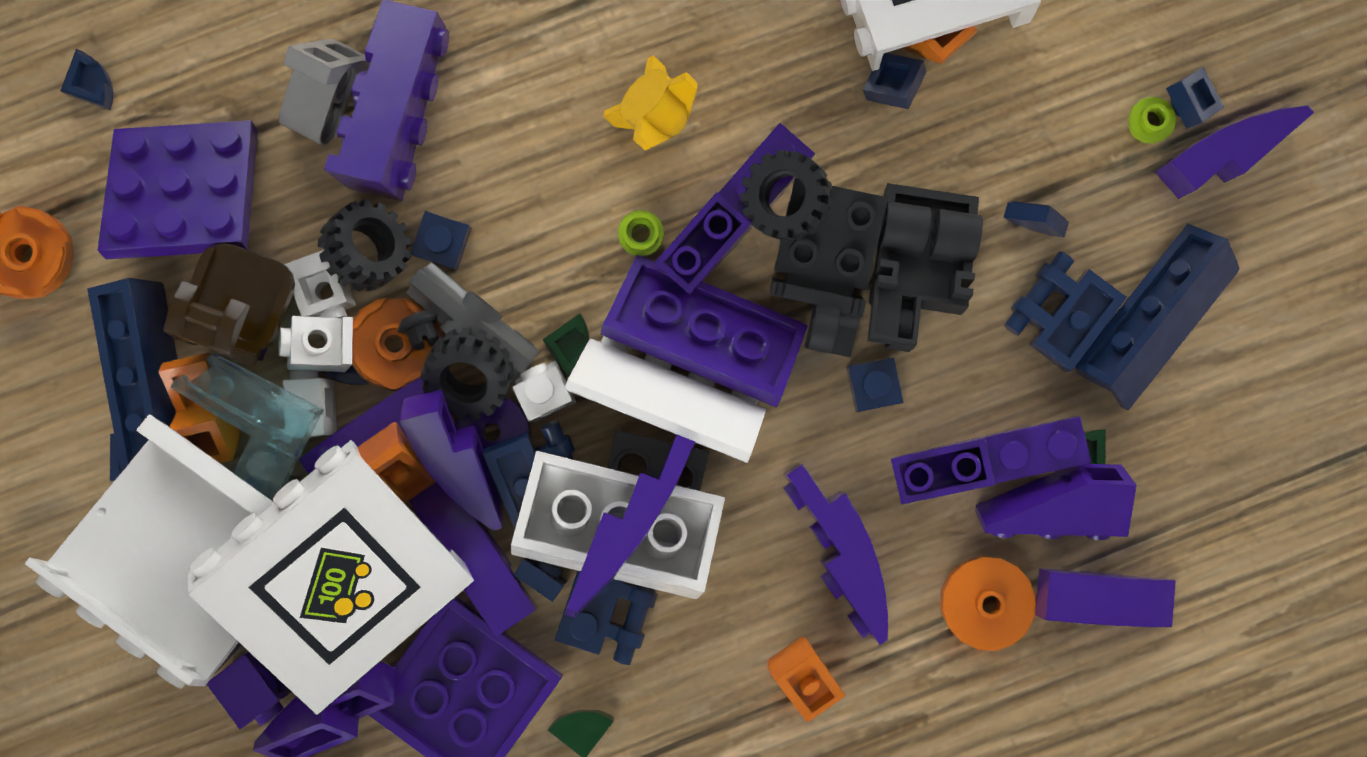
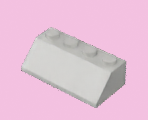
M603 336L601 342L589 339L567 380L565 390L748 463L766 412L765 408L757 405L759 400L732 390L730 395L713 388L715 385L714 381L689 372L688 377L670 370L672 364L646 354L643 360L628 354L629 346Z
M536 451L511 543V554L581 571L603 513L605 512L623 519L639 476ZM676 485L645 539L614 579L698 599L705 592L725 497Z

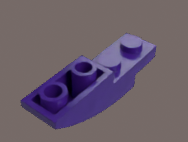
M781 123L775 127L719 193L716 192L656 260L655 264L688 294H691L753 228L751 225L752 221L746 218L743 212L746 206L740 199V193H745L746 187L742 185L744 177L750 178L752 172L749 168L753 163L759 165L763 162L762 156L768 153L776 155V151L779 150L795 151L810 159L815 156V153ZM787 176L774 184L770 191V207L781 197L784 190L796 177Z
M1080 416L1034 426H1025L891 458L901 505L1092 463Z
M798 463L784 473L789 483L782 488L798 511L803 507L808 509L816 521L809 528L822 547L826 550L833 546L835 549L834 552L821 560L827 572L820 577L836 600L843 595L854 610L847 616L860 636L864 639L871 635L881 645L888 640V610L881 569L871 539L846 493L839 491L827 500L803 464Z

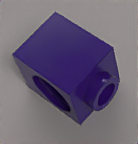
M250 652L242 655L207 683L209 689L239 730L256 720L260 727L284 709L280 701L292 693Z

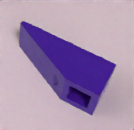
M1085 464L1058 470L976 505L975 512L984 533H991L1002 538L1014 537L1016 534H1033L1048 539H1058L1063 537V535L1086 536L1094 540H1106L1110 536L1128 537L1137 485L1122 465Z

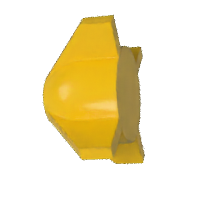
M652 55L647 58L645 74L640 76L629 87L621 103L604 110L603 117L616 128L635 130L633 140L644 150H648L675 137L685 128L695 99L698 83L687 72L671 79L667 74L665 66Z

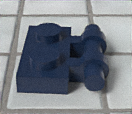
M1059 251L1050 264L1044 263L1035 276L1038 280L1025 297L1019 296L1011 307L1013 313L1004 324V327L1011 333L1019 336L1028 323L1033 324L1039 329V332L1029 345L1063 371L1071 372L1127 297L1090 269L1084 271L1075 282L1066 275L1074 260L1068 254ZM1055 290L1064 298L1050 315L1041 306L1051 292Z
M558 420L548 422L541 427L546 443L537 448L533 447L528 432L483 449L484 459L514 529L518 521L536 451L574 460L572 452L575 450L570 436L564 435Z
M577 570L554 641L599 655L606 637L618 642L613 660L624 665H631L635 649L641 648L645 634L641 631L648 609L654 608L658 594L654 592L655 589L613 579L575 618L565 615V611L581 572ZM618 597L631 602L624 625L611 621Z

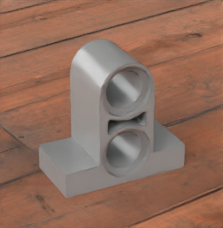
M333 38L291 45L288 47L283 63L292 68L293 71L280 109L279 122L282 126L323 146L327 145L337 132L352 92L351 89L356 74H359L362 70L368 71L370 63L366 62L364 54Z

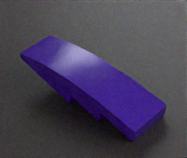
M676 434L659 479L640 473L623 519L605 512L603 513L566 608L565 615L575 618L614 579L643 542L672 494L695 441Z
M437 482L409 500L420 521L449 552L453 549L465 562L474 581L464 591L495 637H498L536 610L537 605L519 579L513 576L514 572L510 568L512 566L511 562L485 527L486 525L472 517L451 499Z

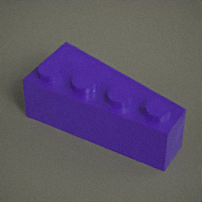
M382 0L365 49L366 62L370 63L368 71L362 70L359 74H356L351 89L355 106L353 115L350 117L342 116L336 132L337 136L342 138L339 156L329 154L324 167L327 173L347 188L398 201H403L405 190L410 191L416 177V164L412 163L416 145L422 146L427 133V119L423 118L427 101L432 102L438 88V75L434 74L438 57L443 58L449 44V31L446 29L438 12Z

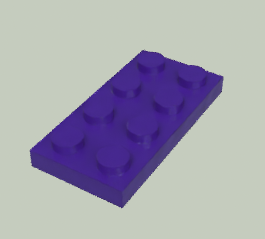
M636 255L603 323L600 335L777 407L808 325L705 282H702L691 294H688L662 271L654 261Z

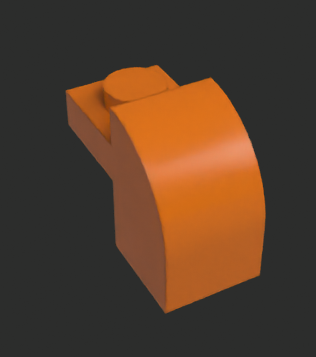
M210 353L162 363L158 372L176 410L170 428L217 462L233 461L240 439V420L237 403L231 385H223Z

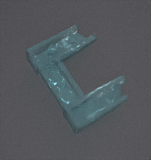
M211 354L207 357L211 366L208 370L192 381L186 375H182L173 382L170 388L215 416L251 435L233 473L273 501L276 493L286 484L324 409L217 354Z

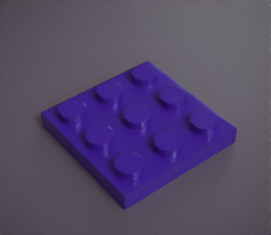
M252 120L114 129L97 251L108 260L202 254L208 247L223 243L248 250L258 130Z
M454 597L427 621L395 665L394 704L371 713L369 716L424 757H506L559 683L563 674L506 632L495 637L480 613L458 597Z

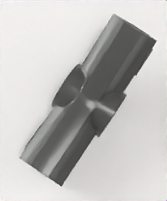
M432 262L425 268L419 269L409 281L410 286L407 294L420 304L423 309L437 314L438 317L436 319L442 323L440 328L446 334L448 331L455 329L458 335H460L462 328H471L472 334L477 335L479 329L487 332V339L491 340L494 336L501 341L499 349L507 348L510 353L508 362H513V372L511 375L513 382L526 370L539 353V349L533 343L501 320L503 316L474 292H467Z

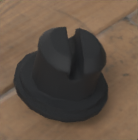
M427 310L414 313L402 319L397 331L401 334H407L412 346L411 348L417 351L425 348L423 340H427L428 345L433 346L439 339L433 324L437 321L436 317L438 316Z

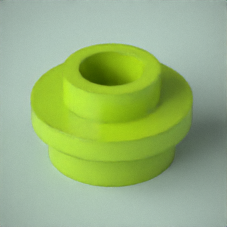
M1147 97L1140 100L1131 108L1128 115L1130 133L1137 140L1147 144H1155L1165 140L1172 134L1176 125L1174 109L1167 101L1158 97ZM1148 112H1153L1157 115L1160 121L1159 126H1153L1148 122Z
M633 211L627 214L619 224V242L622 248L633 256H649L655 253L663 242V225L659 218L649 211ZM637 227H645L649 230L650 236L646 241L637 242L633 239L632 233Z

